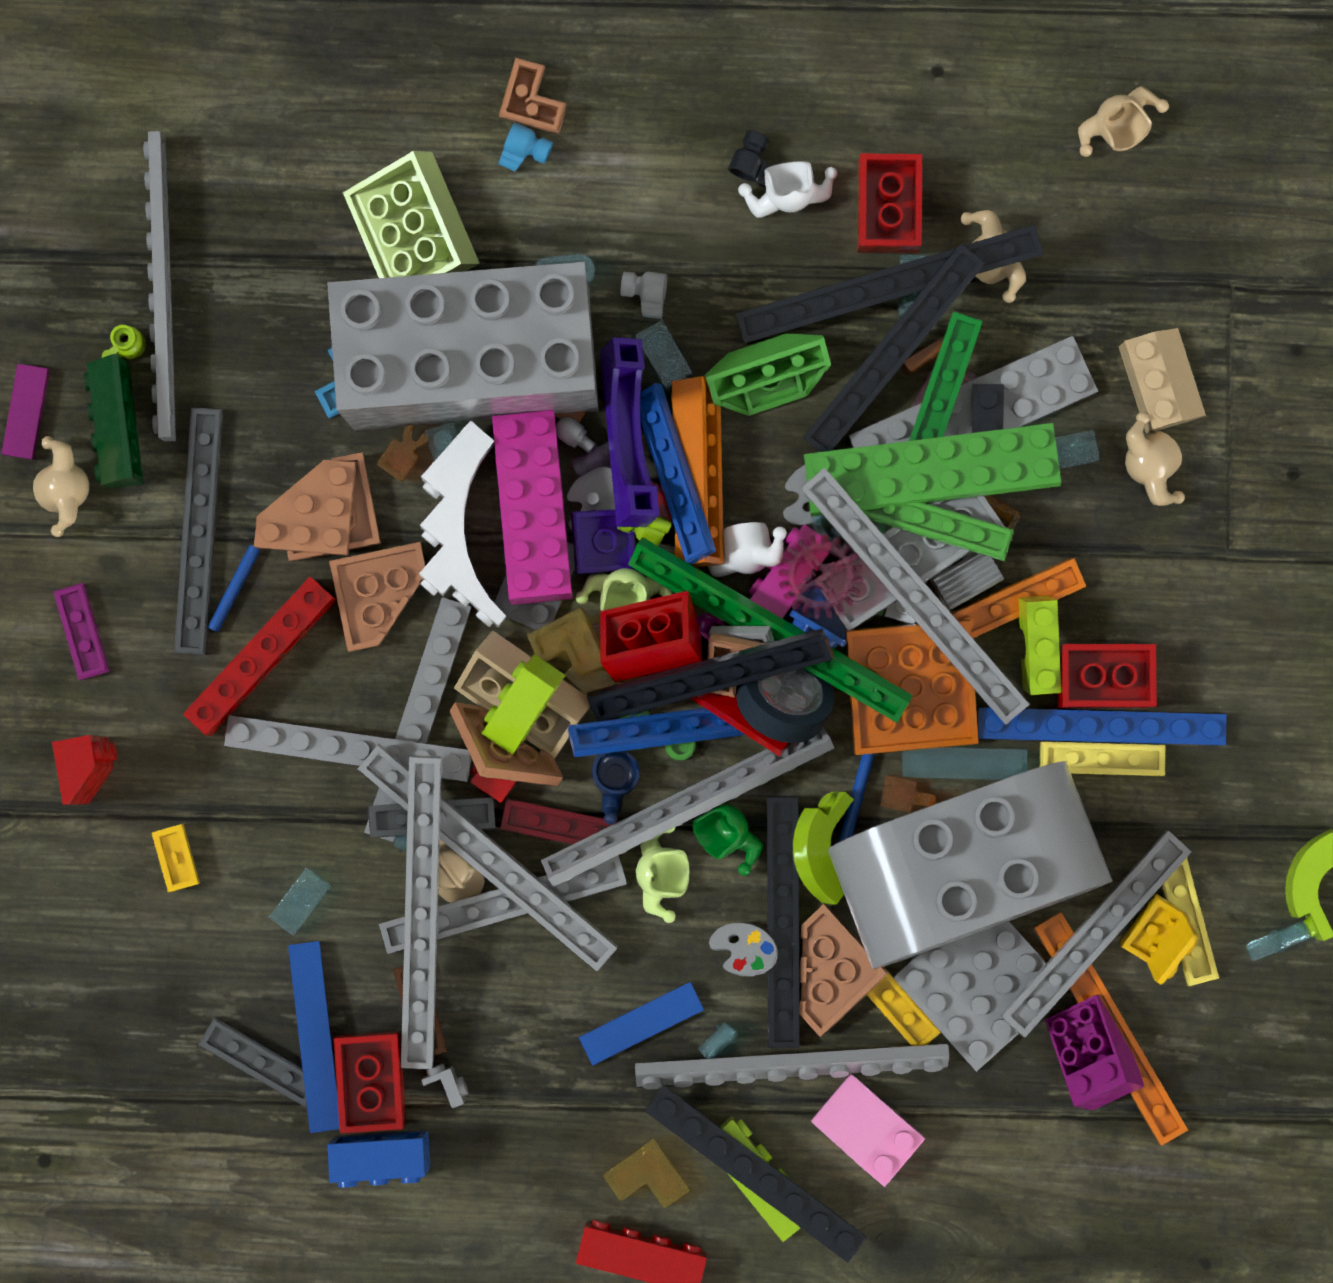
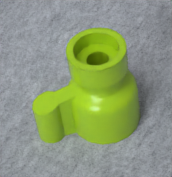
M118 325L112 330L110 335L113 347L105 350L102 353V358L111 354H118L127 359H136L144 353L146 339L136 328Z
M659 516L647 527H617V529L626 533L634 532L639 541L644 537L659 546L665 533L669 532L672 522L668 521L667 518Z

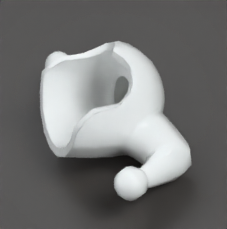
M805 161L781 163L765 169L766 193L760 199L753 196L751 186L746 183L739 186L738 192L745 198L750 211L757 218L766 217L778 210L797 212L808 204L822 203L831 197L833 179L837 177V170L833 167H828L825 170L826 178L822 185H818L814 182L811 163Z
M749 522L729 526L723 530L724 565L707 567L713 576L722 577L735 572L753 574L765 567L779 565L783 559V539L786 537L787 531L783 527H776L773 530L775 539L772 544L768 527L765 523Z

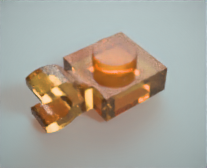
M886 775L880 806L911 812L912 804L926 807L935 805L936 795L915 791L917 784L915 781Z

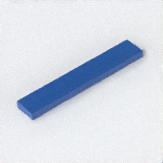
M654 383L640 392V422L687 564H695L716 552V548L662 384Z
M705 708L568 726V734L574 757L745 735Z
M320 941L288 945L310 1133L340 1129L337 1083Z

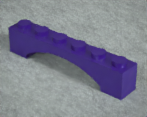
M613 337L600 350L616 524L617 527H647L660 514L657 486H653L648 473L641 436L640 390L642 370L645 368L642 339Z

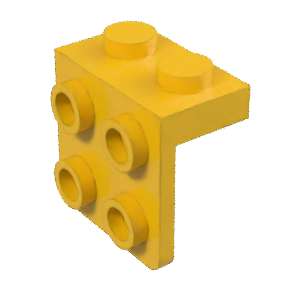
M1155 894L1120 940V945L1147 962L1154 980L1162 985L1167 979H1171L1175 975L1178 964L1183 957L1189 955L1194 950L1198 935L1185 911Z

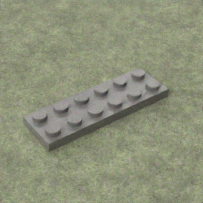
M984 496L929 503L936 507L1005 527ZM895 527L883 534L924 583L971 552ZM856 552L814 580L848 631L854 630L897 601Z

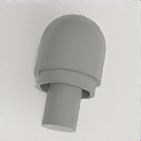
M565 417L557 422V437L569 447L575 448L578 445L589 453L596 444L585 435L587 430L584 429V426L573 418Z

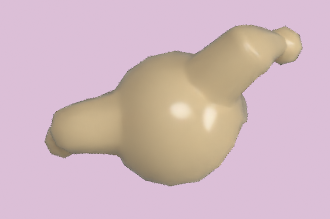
M1143 86L1137 87L1128 95H1115L1108 98L1101 104L1097 114L1084 121L1078 128L1081 143L1080 154L1084 157L1092 154L1093 148L1090 145V139L1094 136H1102L1110 147L1116 151H1125L1136 146L1148 135L1152 125L1143 106L1152 105L1156 107L1158 112L1164 113L1169 108L1168 102L1165 99H1159Z
M984 210L975 213L965 212L961 216V222L964 225H971L973 222H976L982 227V235L973 242L1008 232L1003 230L1000 219L994 210ZM1021 262L975 275L979 280L987 284H994L1007 277L1009 288L1002 295L1003 300L1007 303H1011L1016 299L1015 294L1026 282V274Z
M1145 412L1138 413L1136 416L1137 421L1126 434L1129 449L1125 460L1127 472L1132 479L1145 486L1147 495L1153 505L1181 504L1185 500L1184 493L1182 491H1175L1173 494H1170L1167 491L1166 484L1167 479L1181 465L1182 454L1180 448L1173 438L1161 431H1152L1144 436L1143 429L1144 425L1149 423V415Z
M46 436L42 439L41 444L44 449L52 450L53 462L52 465L45 467L36 475L33 483V492L35 499L41 507L47 511L59 513L58 524L52 526L51 533L55 537H61L64 530L75 522L78 507L86 500L89 494V480L83 469L74 464L71 446L66 442L54 440L53 437Z

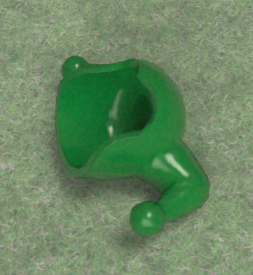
M724 802L710 811L700 814L693 820L694 834L709 855L718 860L737 849L746 852L745 862L739 865L738 873L741 876H748L750 874L751 866L762 853L763 845L748 830L747 819L740 809Z

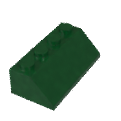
M111 354L87 363L88 372L83 375L85 389L90 391L91 403L87 404L88 417L90 421H94L95 433H91V444L93 451L98 453L99 463L94 466L97 482H101V486L106 489L144 485L130 363L118 354Z

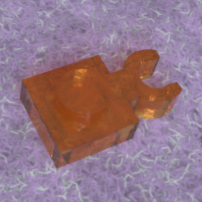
M411 424L404 429V440L402 443L393 439L377 462L379 467L400 482L405 481L420 459V456L414 452L415 449L425 445L428 440V435L422 434L419 440L414 441L411 438V433L414 431L415 426Z

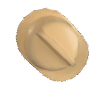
M440 839L438 894L450 903L479 895L484 886V876Z

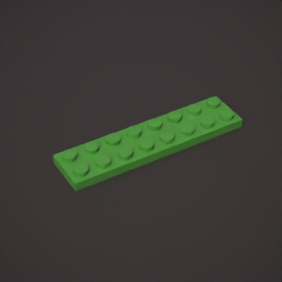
M1053 423L804 454L807 482L822 468H825L861 510L1061 486ZM809 499L811 517L823 516Z

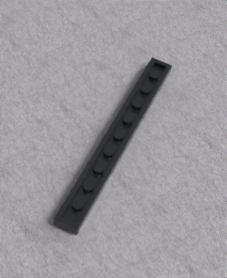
M1035 224L964 245L985 262L977 274L1043 255ZM958 247L736 313L744 343L922 291Z

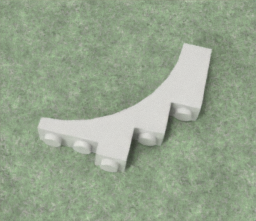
M470 420L421 476L422 481L425 482L423 489L435 499L439 496L443 499L420 524L421 529L424 530L421 536L434 547L438 544L442 546L419 573L420 577L424 579L420 584L433 596L437 592L444 596L452 587L455 590L452 596L465 607L469 603L478 610L476 616L488 627L492 624L499 627L505 621L506 615L488 597L476 578L468 557L464 535L465 507L471 483L480 464L494 446V440Z

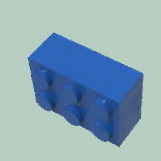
M428 1131L336 1136L327 1144L329 1183L338 1182V1187L341 1188L357 1186V1182L369 1180L370 1185L389 1184V1180L401 1178V1183H417L430 1170Z

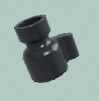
M747 130L743 139L744 147L734 152L728 166V171L741 179L755 182L759 186L766 188L765 169L771 167V165L761 158L760 153L766 150L769 139L759 132Z

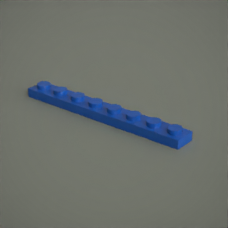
M977 708L978 739L1226 745L1227 714L1024 709L1005 725L991 708Z

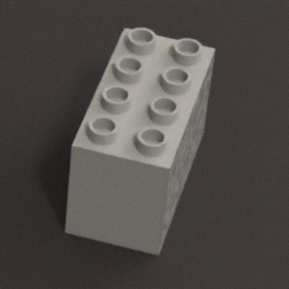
M585 262L327 282L336 407L339 414L354 431L470 422V420L472 422L492 420V416L554 410L555 414L599 411L590 292Z

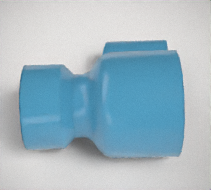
M514 122L507 136L498 165L516 172L528 155L533 156L535 161L545 164L554 142L544 137L538 139L532 129Z

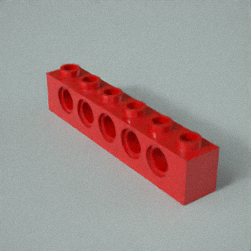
M309 577L190 705L183 715L204 735L212 736L228 719L229 715L233 714L330 609L337 599L314 578Z

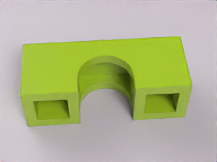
M1049 595L1018 598L1020 629L1023 630L1026 643L1025 659H1021L1022 689L1030 695L1061 693L1057 600Z

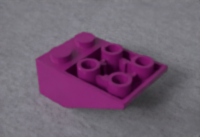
M1094 995L1045 1019L1074 1107L1094 1110L1144 1087L1135 1057L1099 995Z

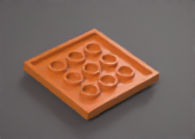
M957 620L971 636L970 620ZM918 624L845 630L848 658L913 695L898 723L850 696L855 755L979 744L975 689Z

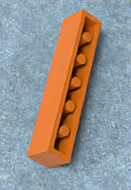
M701 376L672 381L671 401L673 420L716 548V552L690 565L695 568L724 565L721 406L713 403L706 377ZM675 530L674 555L685 561Z

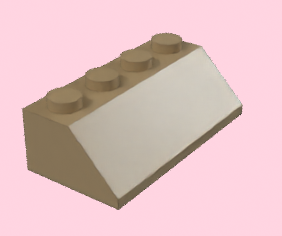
M492 631L474 652L454 689L478 706H482L489 711L493 705L498 707L502 702L497 697L507 683L512 685L515 681V678L511 675L521 661L527 663L531 657L498 633ZM562 680L527 735L526 740L539 749H544L555 759L569 740L568 726L580 724L590 709L587 696Z

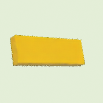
M890 974L867 994L911 1046L927 1045L941 1033Z

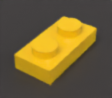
M184 824L152 832L168 893L200 884Z

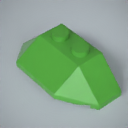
M786 333L729 352L705 374L715 405L750 416L807 397L823 373L829 369L831 362L823 335Z

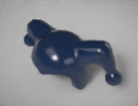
M627 751L597 754L592 764L591 776L594 785L602 793V811L605 814V823L609 825L615 824L618 819L617 815L621 811L623 796L629 794L639 781L640 769L637 760Z

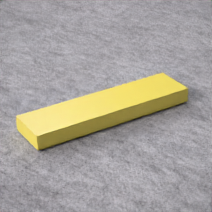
M1040 742V767L1066 761L1071 774L1165 776V745Z
M1186 858L1163 883L1161 890L1164 899L1187 913L1198 935L1194 950L1189 955H1185L1181 960L1187 986H1192L1219 979Z

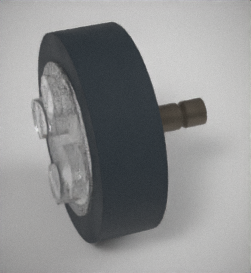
M804 668L741 684L738 686L736 693L738 708L745 720L761 734L786 743H800L814 738L821 731L834 706V693L830 683Z

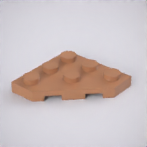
M363 452L332 458L331 460L356 463L349 550L381 544ZM287 551L290 562L329 555Z
M323 460L257 516L254 547L259 549L348 556L356 463Z
M421 542L329 561L348 652L377 647L383 642L423 581L419 573L426 566Z
M454 703L450 713L480 776L536 783L539 785H559L563 775L551 754L544 749L537 752L524 743L527 739L525 738L519 748L511 755L482 734L488 724L484 721V718L489 711L478 705Z
M823 904L801 925V938H803L800 962L801 1001H799V1014L819 1037L824 1036L889 974L884 967L872 970L862 942L827 904Z

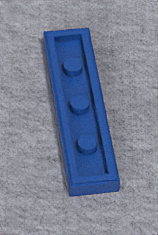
M688 982L579 1036V1039L593 1066L703 1011L704 1008L691 982Z

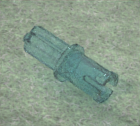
M1299 921L1279 931L1273 929L1271 934L1247 943L1246 950L1251 960L1255 961L1278 951L1284 953L1285 948L1305 940L1307 941L1310 937L1304 923Z

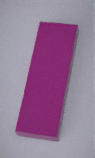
M17 364L2 455L34 460L50 373L48 368Z
M85 583L53 591L78 680L81 681L110 672Z

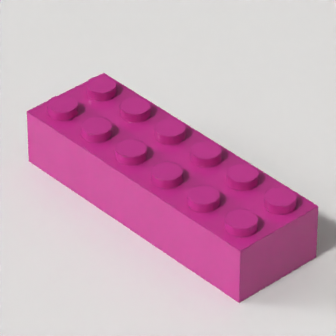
M554 410L492 416L511 605L573 599Z

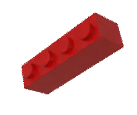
M593 1219L592 1223H585L575 1264L649 1283H701L707 1260V1253L702 1252L701 1246L684 1242L683 1246L671 1244L672 1239L661 1235H654L653 1239L641 1236L640 1230L630 1227H623L622 1231L610 1228L611 1223L598 1219Z

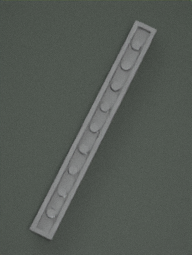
M161 131L148 132V141H144L143 150L145 160H149V172H145L144 180L146 190H150V202H146L145 210L147 220H151V232H147L146 240L148 251H152V263H148L147 270L149 281H153V293H149L148 298L150 312H154V324H150L151 342H155V354H151V370L153 373H156V385H152L153 403H157V415H153L154 434H158L159 439L166 442L176 441L166 138Z
M822 468L800 488L1005 725L1030 705L825 468Z
M822 727L821 731L814 738L805 742L791 743L780 757L768 749L757 753L542 859L541 862L553 887L566 882L572 877L595 868L599 864L619 854H623L629 849L651 840L674 827L680 826L684 822L702 813H706L728 800L737 798L741 794L759 785H763L801 764L822 756L824 753L834 749L833 743L824 727Z
M378 744L359 766L358 770L408 811L409 768L382 745ZM441 796L440 839L594 970L598 971L615 952L618 945Z
M410 755L401 1068L433 1069L442 776V757Z
M948 1044L635 1063L637 1087L643 1086L645 1089H658L663 1084L684 1088L691 1086L693 1083H706L707 1085L715 1086L723 1084L724 1081H737L738 1083L747 1084L754 1082L755 1079H768L769 1081L779 1082L787 1077H799L800 1079L810 1080L817 1078L818 1075H831L834 1078H842L850 1073H862L865 1076H873L882 1071L905 1074L914 1069H924L927 1072H936L948 1067L949 1047Z

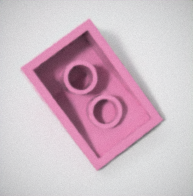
M852 1074L845 1079L811 1120L817 1128L884 1187L925 1140L918 1130Z

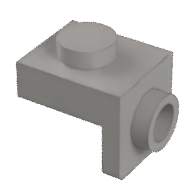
M442 1063L434 1066L433 1069L426 1070L427 1076L421 1079L423 1086L441 1079L451 1107L455 1108L465 1103V1095L469 1094L463 1077L457 1078L453 1065L445 1068Z

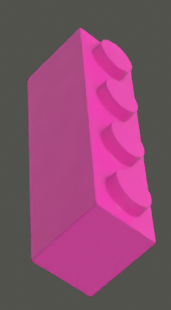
M805 524L800 530L794 527L784 541L789 546L783 553L782 563L774 567H767L771 570L764 580L759 577L749 590V593L753 595L750 599L751 601L782 619L835 546Z

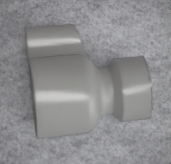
M624 271L620 294L627 297L639 295L642 316L662 319L667 289V274L645 272L639 277L635 273Z

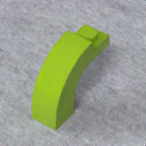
M846 792L827 793L820 800L819 808H805L800 815L794 832L793 856L799 877L806 888L823 904H838L844 895L827 849L831 847V836L834 827L854 800Z
M1333 829L1314 837L1299 850L1290 865L1286 878L1285 894L1291 917L1300 918L1305 915L1306 919L1303 920L1306 931L1310 937L1315 936L1316 940L1320 941L1333 937V931L1318 899L1321 879L1333 867Z

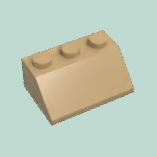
M1178 328L1156 331L1125 340L1119 346L1139 413L1145 412L1149 415V423L1144 425L1146 434L1206 416Z

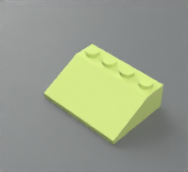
M412 151L343 192L379 278L463 272L480 264L432 152Z

